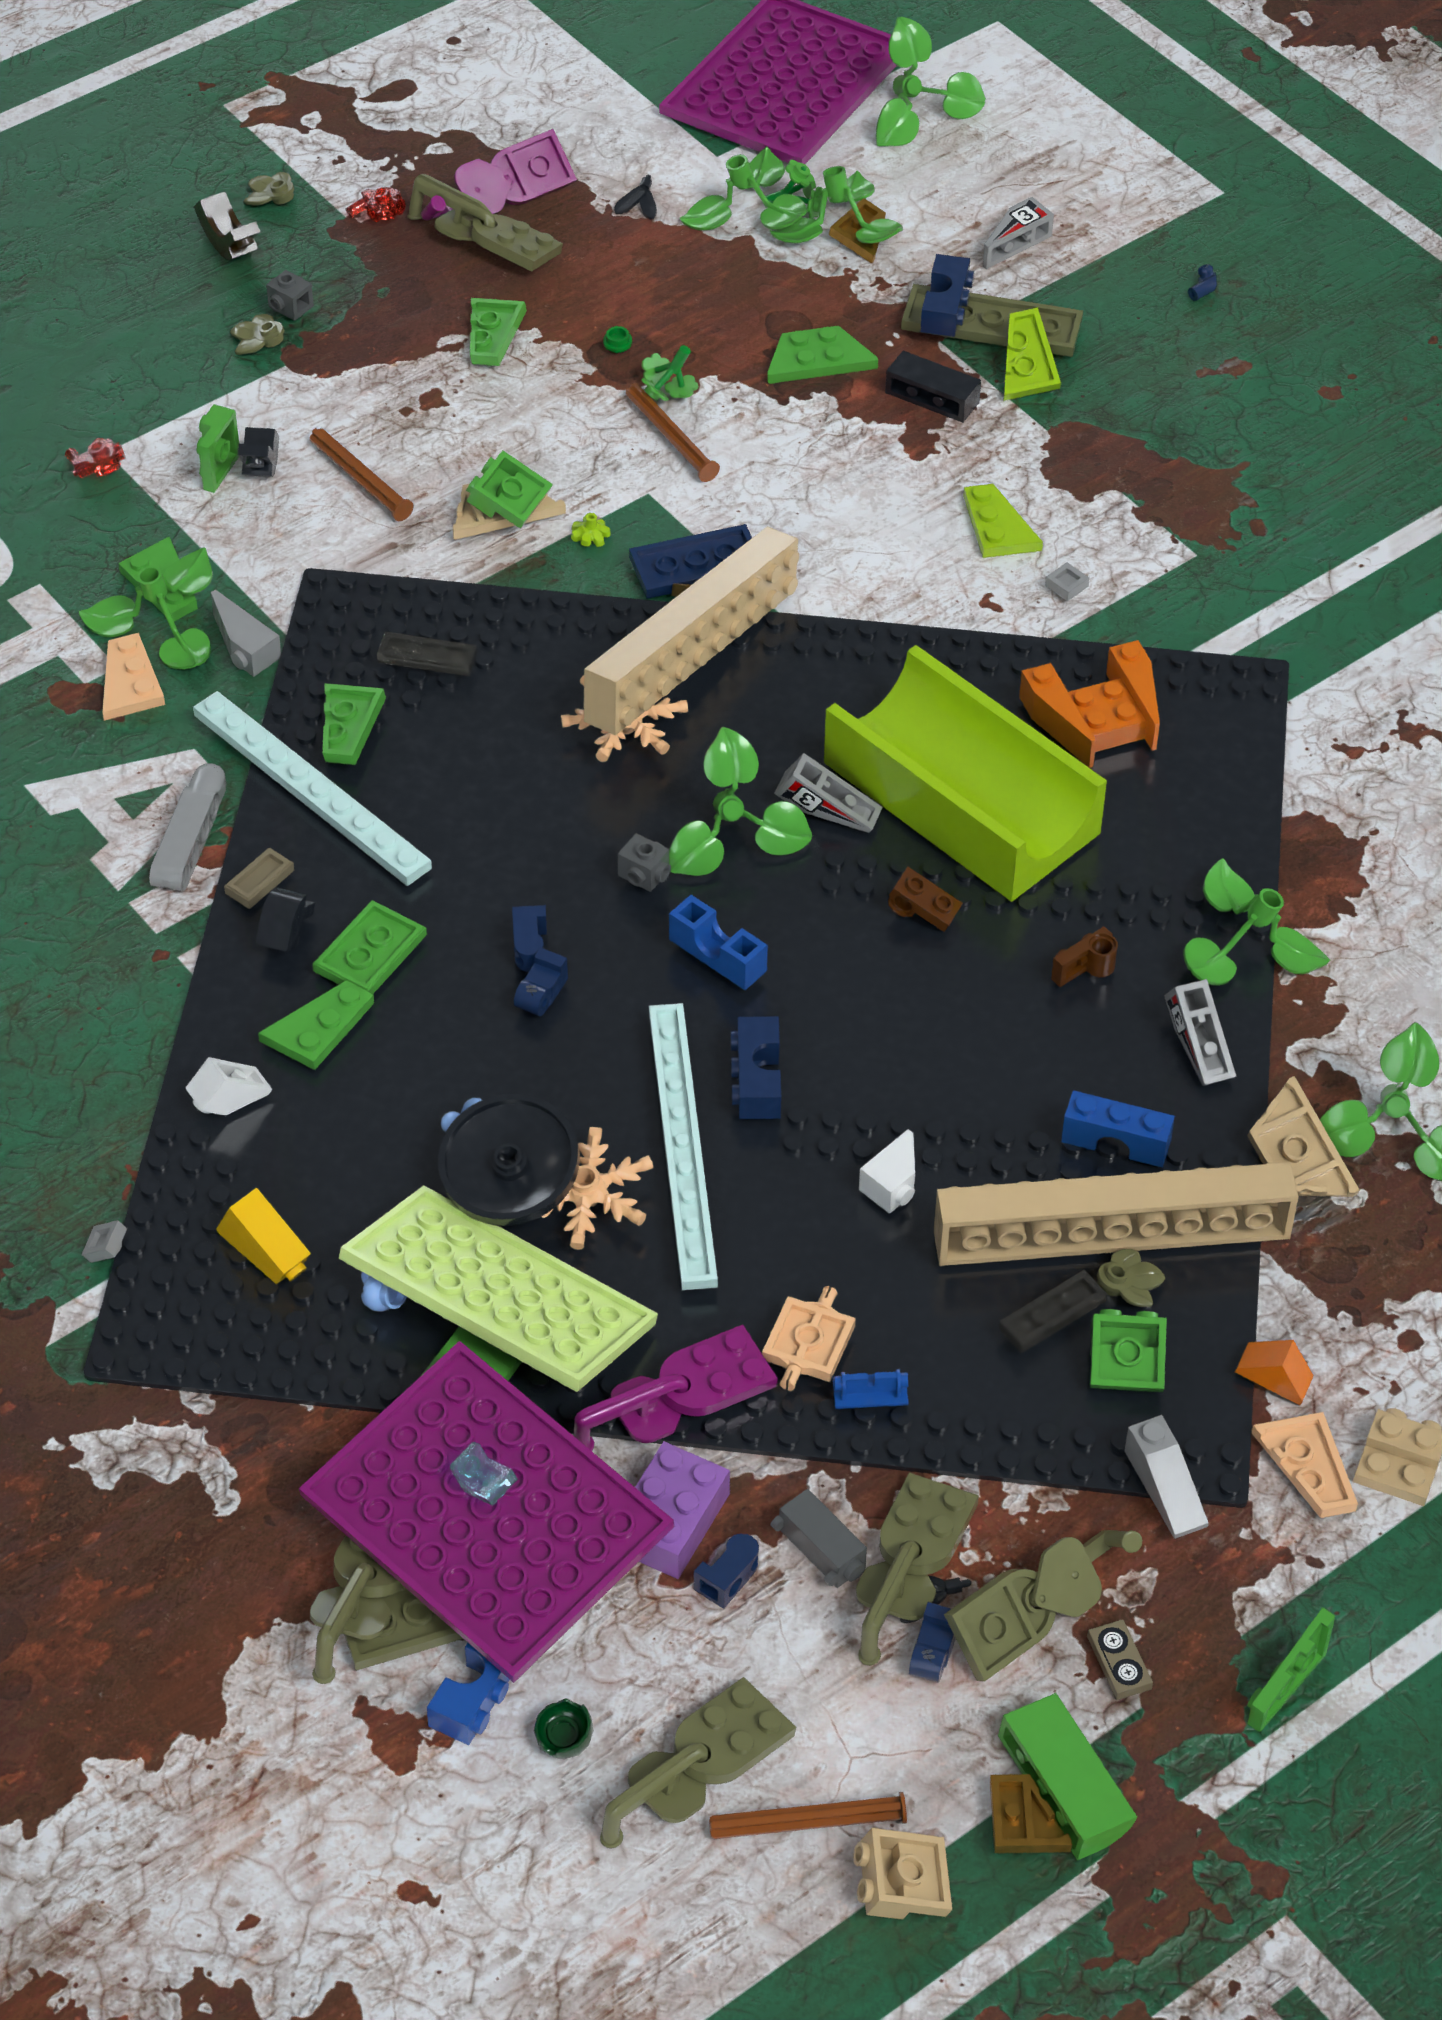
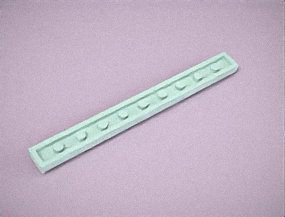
M216 691L193 707L196 718L406 886L432 869L431 860L220 692Z
M683 1003L649 1006V1018L682 1290L718 1288Z

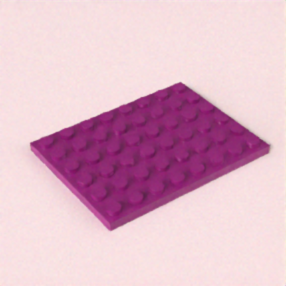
M761 0L659 104V113L758 152H761L767 146L778 159L789 163L790 160H795L806 164L897 66L889 55L888 48L891 34L799 0Z
M461 1341L456 1343L299 1488L300 1495L513 1683L675 1527L674 1520Z

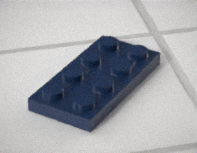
M743 524L629 548V558L646 599L671 594L673 583L694 584L752 539L747 525Z

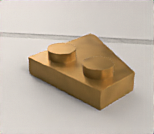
M865 198L856 204L866 223L870 224L876 219H885L886 212ZM850 209L830 227L829 235L870 263H873L879 242L862 243L857 240L856 232L862 229L853 209Z
M1030 1774L990 1775L995 1853L1071 1852L1072 1839L1061 1830L1055 1820L1054 1811L1049 1803L1041 1798L1039 1788Z

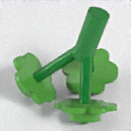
M790 160L785 167L791 179L784 189L765 197L769 202L773 203L780 195H792L802 189L806 198L797 197L805 204H808L809 218L814 219L820 213L822 187L818 186L816 188L814 177L805 164Z
M685 345L680 346L671 363L667 358H661L658 353L652 354L651 358L643 359L642 368L645 372L643 374L644 378L641 381L647 385L644 391L656 401L660 398L664 401L669 400L660 389L666 381L670 380L673 373L676 374V377L672 379V382H668L664 386L665 391L670 393V397L688 398L693 395L694 390L698 389L699 386L695 382V377L692 375L683 376L681 370L691 353L690 348Z

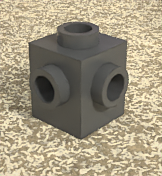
M284 270L266 284L268 306L275 312H279L294 321L314 306L312 284L287 270Z
M637 833L618 853V876L628 880L635 886H640L651 892L659 882H664L670 874L669 849Z

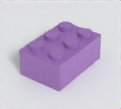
M663 1441L635 1488L674 1520L675 1527L639 1562L679 1579L730 1494V1470Z

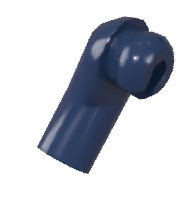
M1205 264L1198 268V274L1200 275L1198 284L1188 289L1189 297L1193 301H1197L1212 293L1217 287L1216 272H1213V266L1210 264Z

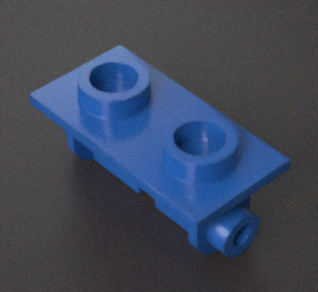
M896 1369L895 1372H876L867 1375V1373L845 1374V1372H841V1376H832L835 1409L903 1406L909 1404L907 1394L908 1374L907 1372L900 1373V1369Z

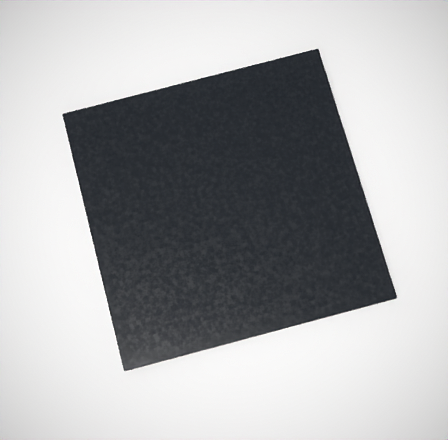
M308 568L304 571L262 727L431 860L432 869L406 886L251 762L125 1218L124 1226L127 1228V1231L122 1240V1247L114 1258L85 1363V1379L95 1382L381 1413L423 1374L459 1326L408 1297L399 1308H391L382 1312L372 1311L364 1305L361 1299L364 1286L361 1279L362 1271L340 1260V1249L344 1244L423 1185L450 1199L443 1187L438 1170V1153L445 1135L441 1128V1119L446 1113L455 1111L461 1114L464 1103L471 1098H481V1100L502 1094H525L547 1101L560 1110L570 1122L578 1143L587 1145L589 1127L602 1129L599 1145L608 1144L609 1146L599 1157L606 1159L602 1164L596 1166L600 1173H608L612 1163L617 1169L626 1157H630L631 1163H634L640 1158L649 1155L653 1163L652 1169L636 1173L641 1177L639 1181L622 1180L624 1186L611 1183L607 1188L609 1194L622 1192L623 1195L620 1198L637 1200V1203L632 1208L646 1214L643 1224L638 1226L625 1216H622L621 1221L617 1222L613 1217L611 1209L605 1214L603 1204L597 1203L594 1207L590 1206L589 1208L596 1215V1218H589L595 1228V1232L585 1231L583 1249L571 1248L570 1241L573 1230L564 1231L566 1224L573 1218L567 1216V1214L576 1208L575 1203L572 1201L564 1202L560 1212L556 1206L545 1218L541 1216L533 1221L518 1225H497L658 1313L655 1326L578 1392L535 1370L524 1362L521 1363L508 1382L569 1433L574 1434V1419L578 1412L611 1398L612 1390L617 1385L635 1377L645 1376L658 1379L664 1361L678 1350L743 1324L762 1353L787 1297L789 1296L804 1302H818L823 1288L829 1286V1292L831 1287H833L838 1293L831 1307L838 1313L856 1318L855 1328L833 1376H841V1372H845V1374L867 1373V1375L876 1372H895L896 1369H900V1373L907 1372L908 1405L835 1409L832 1379L828 1382L809 1375L800 1374L794 1390L788 1391V1385L786 1390L780 1386V1381L787 1369L768 1362L778 1378L777 1387L709 1415L689 1416L682 1414L676 1431L673 1434L652 1443L662 1444L665 1441L675 1446L1151 1498L1125 1453V1445L1129 1426L1162 1415L1179 1444L1201 1504L1243 1508L1247 1505L1254 1382L1235 1373V1370L1248 1342H1256L1261 1241L1138 1251L1141 1262H1149L1157 1266L1165 1275V1280L1160 1286L1149 1290L1153 1305L1151 1307H1139L1127 1303L1121 1295L1110 1296L1105 1294L1097 1284V1272L1100 1266L1110 1262L1113 1253L939 1266L934 1237L937 1189H945L952 1186L972 1187L985 1184H1011L1021 1181H1051L1058 1178L1077 1179L1091 1176H1117L1127 1173H1157L1164 1170L1183 1171L1196 1168L1209 1169L1233 1165L1249 1166L1263 1164L1247 1135L1268 1107L1275 959L1271 954V948L1275 943L1269 939L1271 923L1264 927L1252 925L1226 954L1237 967L1234 977L1228 983L1223 985L1208 984L1236 1073L1235 1078L1205 1086L1202 1085L1174 1029L1164 995L1174 987L1200 981L1187 968L1184 960V948L1190 940L1198 937L1209 939L1221 951L1248 920V911L1240 914H1235L1233 910L1228 912L1219 911L1208 902L1204 895L1203 884L1205 877L1219 860L1224 858L1228 866L1251 887L1254 895H1258L1265 888L1278 892L1289 663L1286 660L1143 647L1152 663L1160 720L1156 750L1152 751L1146 740L1142 739L1095 752L1094 765L1090 769L1107 780L1101 834L1012 902L884 807L869 833L804 813L812 832V839L804 848L788 855H772L757 845L755 834L760 825L743 816L736 821L722 819L719 833L715 836L724 847V855L719 867L713 872L701 876L670 872L664 882H659L650 892L618 876V853L636 833L653 842H658L670 850L674 837L687 823L700 820L708 825L710 831L713 830L714 815L717 814L713 807L714 798L718 793L732 786V784L727 787L714 785L706 777L703 769L705 754L721 727H727L739 733L751 744L757 754L759 767L756 777L749 783L738 782V789L734 794L743 802L744 809L759 819L763 820V813L769 805L778 801H784L774 793L785 771L803 753L869 797L824 763L826 709L836 703L857 719L870 713L892 690L903 670L907 651L917 645L1079 760L1031 719L1019 698L1022 670L1051 663L1065 688L1070 692L1110 681L1106 675L1109 647L1120 644L769 611L757 623H754L743 632L740 637L733 640L721 652H718L708 660L704 666L697 669L685 681H682L672 689L668 695L655 703L656 705L667 697L670 698L669 704L680 700H687V713L672 712L674 715L673 719L658 716V720H654L649 716H645L642 719L643 723L655 724L652 729L661 730L665 733V736L659 738L670 745L667 753L661 755L651 743L643 747L640 736L634 738V732L624 734L626 740L619 738L622 746L621 750H616L613 747L608 760L601 762L596 758V753L602 745H597L594 742L599 737L605 735L601 733L602 729L590 725L580 730L578 729L579 724L562 728L561 715H577L576 709L584 710V686L580 683V679L584 675V669L669 602ZM325 683L384 689L386 695L385 702L355 765L325 762L323 756L324 703H326ZM268 848L273 849L294 863V871L276 887L306 894L307 901L315 902L313 916L302 920L298 946L287 952L256 944L262 909L270 892L250 909L225 894L224 886ZM907 867H910L963 903L945 932L916 913L910 917H903L896 914L889 907V894ZM690 895L716 910L717 923L728 937L731 938L743 928L768 945L767 971L746 990L669 940V913ZM371 900L426 927L427 935L374 992V1004L315 1070L259 1042V1032L339 985L313 971V963ZM546 905L547 935H540L544 942V949L567 958L568 980L542 1016L514 1006L516 990L529 972L520 970L515 963L512 907ZM1103 926L1106 927L1118 942L1115 969L1112 974L1106 977H1096L1085 971L1062 987H1059L1051 980L1053 958L1059 951L1075 945L1086 934L1094 933ZM683 1003L718 1288L682 1290L649 1018V1006ZM779 1016V1065H763L760 1068L781 1071V1119H739V1105H732V1084H738V1078H732L731 1057H738V1051H731V1031H737L738 1017ZM210 1057L256 1067L270 1085L272 1091L269 1095L228 1115H220L215 1113L205 1114L194 1106V1099L186 1090V1086L207 1058ZM1073 1090L1174 1115L1171 1142L1163 1168L1130 1160L1128 1146L1116 1138H1100L1095 1150L1061 1142L1064 1116ZM909 1129L913 1132L915 1193L906 1205L898 1206L889 1214L859 1190L860 1168ZM255 1188L262 1193L311 1253L304 1263L307 1267L306 1270L292 1281H289L286 1277L278 1284H275L216 1230L228 1209ZM1115 1309L1120 1310L1122 1315L1136 1316L1137 1312L1150 1311L1158 1313V1317L1167 1318L1165 1386L1163 1392L1090 1388L1091 1325L1093 1314H1100V1310ZM619 1417L590 1428V1436L636 1441L629 1435Z

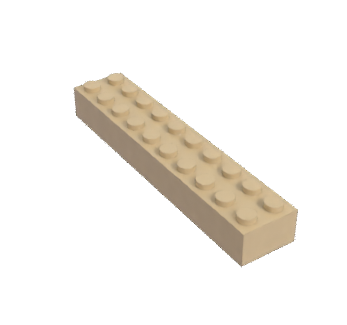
M767 526L584 669V722L613 735L618 734L626 726L631 725L641 714L648 711L662 697L668 695L672 689L682 681H685L697 669L704 666L708 660L718 652H721L733 640L740 637L743 632L754 623H757L769 611L775 609L789 595H792L798 586V579L796 578L797 563L799 561L798 538Z
M1269 1162L1262 1165L1249 1166L1233 1165L1209 1169L1196 1168L1183 1171L1164 1170L1157 1173H1127L1117 1176H1091L1077 1179L1058 1178L1051 1181H1021L1011 1184H985L972 1187L952 1186L945 1189H937L934 1237L939 1266L1114 1253L1123 1249L1140 1251L1290 1239L1299 1196L1291 1162Z

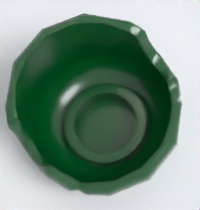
M567 1698L547 1705L537 1715L534 1726V1734L540 1749L558 1759L579 1756L589 1746L594 1731L591 1715L585 1705L577 1704Z

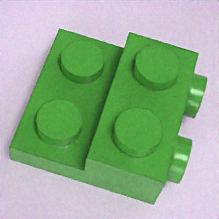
M213 404L208 413L201 417L199 431L202 432V437L197 443L196 451L200 458L199 474L202 477L203 489L215 493L239 458V436L236 411Z
M502 450L496 459L492 457L488 459L481 470L483 476L481 478L475 476L466 490L470 493L467 502L490 518L497 512L521 529L548 494L553 484Z
M1103 1309L1100 1310V1314H1093L1091 1325L1090 1388L1163 1392L1165 1386L1167 1318L1158 1317V1313L1150 1311L1137 1312L1136 1316L1122 1315L1120 1310Z

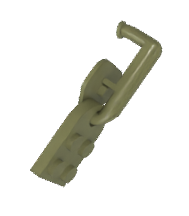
M420 174L415 178L409 214L407 215L409 219H422L421 212L424 194L431 198L438 195L453 210L437 218L434 227L439 232L453 239L475 241L481 247L531 272L561 254L563 243L555 240L550 234L541 233L531 228L526 222L517 221L503 215L492 214L481 201L429 175Z
M912 1473L908 1474L881 1527L879 1547L885 1561L867 1567L856 1587L857 1599L861 1604L870 1608L862 1623L861 1648L858 1653L859 1660L863 1664L871 1666L880 1660L881 1652L878 1648V1637L888 1614L905 1620H918L924 1617L927 1602L932 1603L936 1595V1589L928 1574L943 1569L951 1561L978 1506L979 1495Z
M1103 1530L1084 1544L1073 1537L1061 1538L1043 1551L1038 1572L1028 1569L1007 1570L945 1613L944 1616L976 1681L985 1682L1040 1642L1052 1628L1056 1613L1069 1617H1079L1093 1607L1100 1599L1102 1585L1092 1562L1112 1547L1123 1548L1128 1553L1137 1552L1142 1546V1536L1132 1530Z
M346 1535L334 1556L333 1574L340 1586L321 1591L310 1609L311 1621L316 1626L321 1627L317 1635L315 1668L312 1672L313 1679L320 1684L330 1683L335 1678L336 1672L332 1666L333 1650L340 1634L359 1639H373L381 1635L391 1616V1610L382 1597L392 1595L404 1587Z
M741 1678L681 1722L675 1735L674 1753L651 1752L630 1768L628 1773L630 1788L610 1801L605 1808L600 1835L601 1843L606 1848L618 1847L623 1841V1832L620 1829L621 1819L643 1803H646L661 1819L667 1822L679 1823L685 1821L703 1808L706 1800V1784H723L735 1780L793 1738L797 1727L746 1678Z

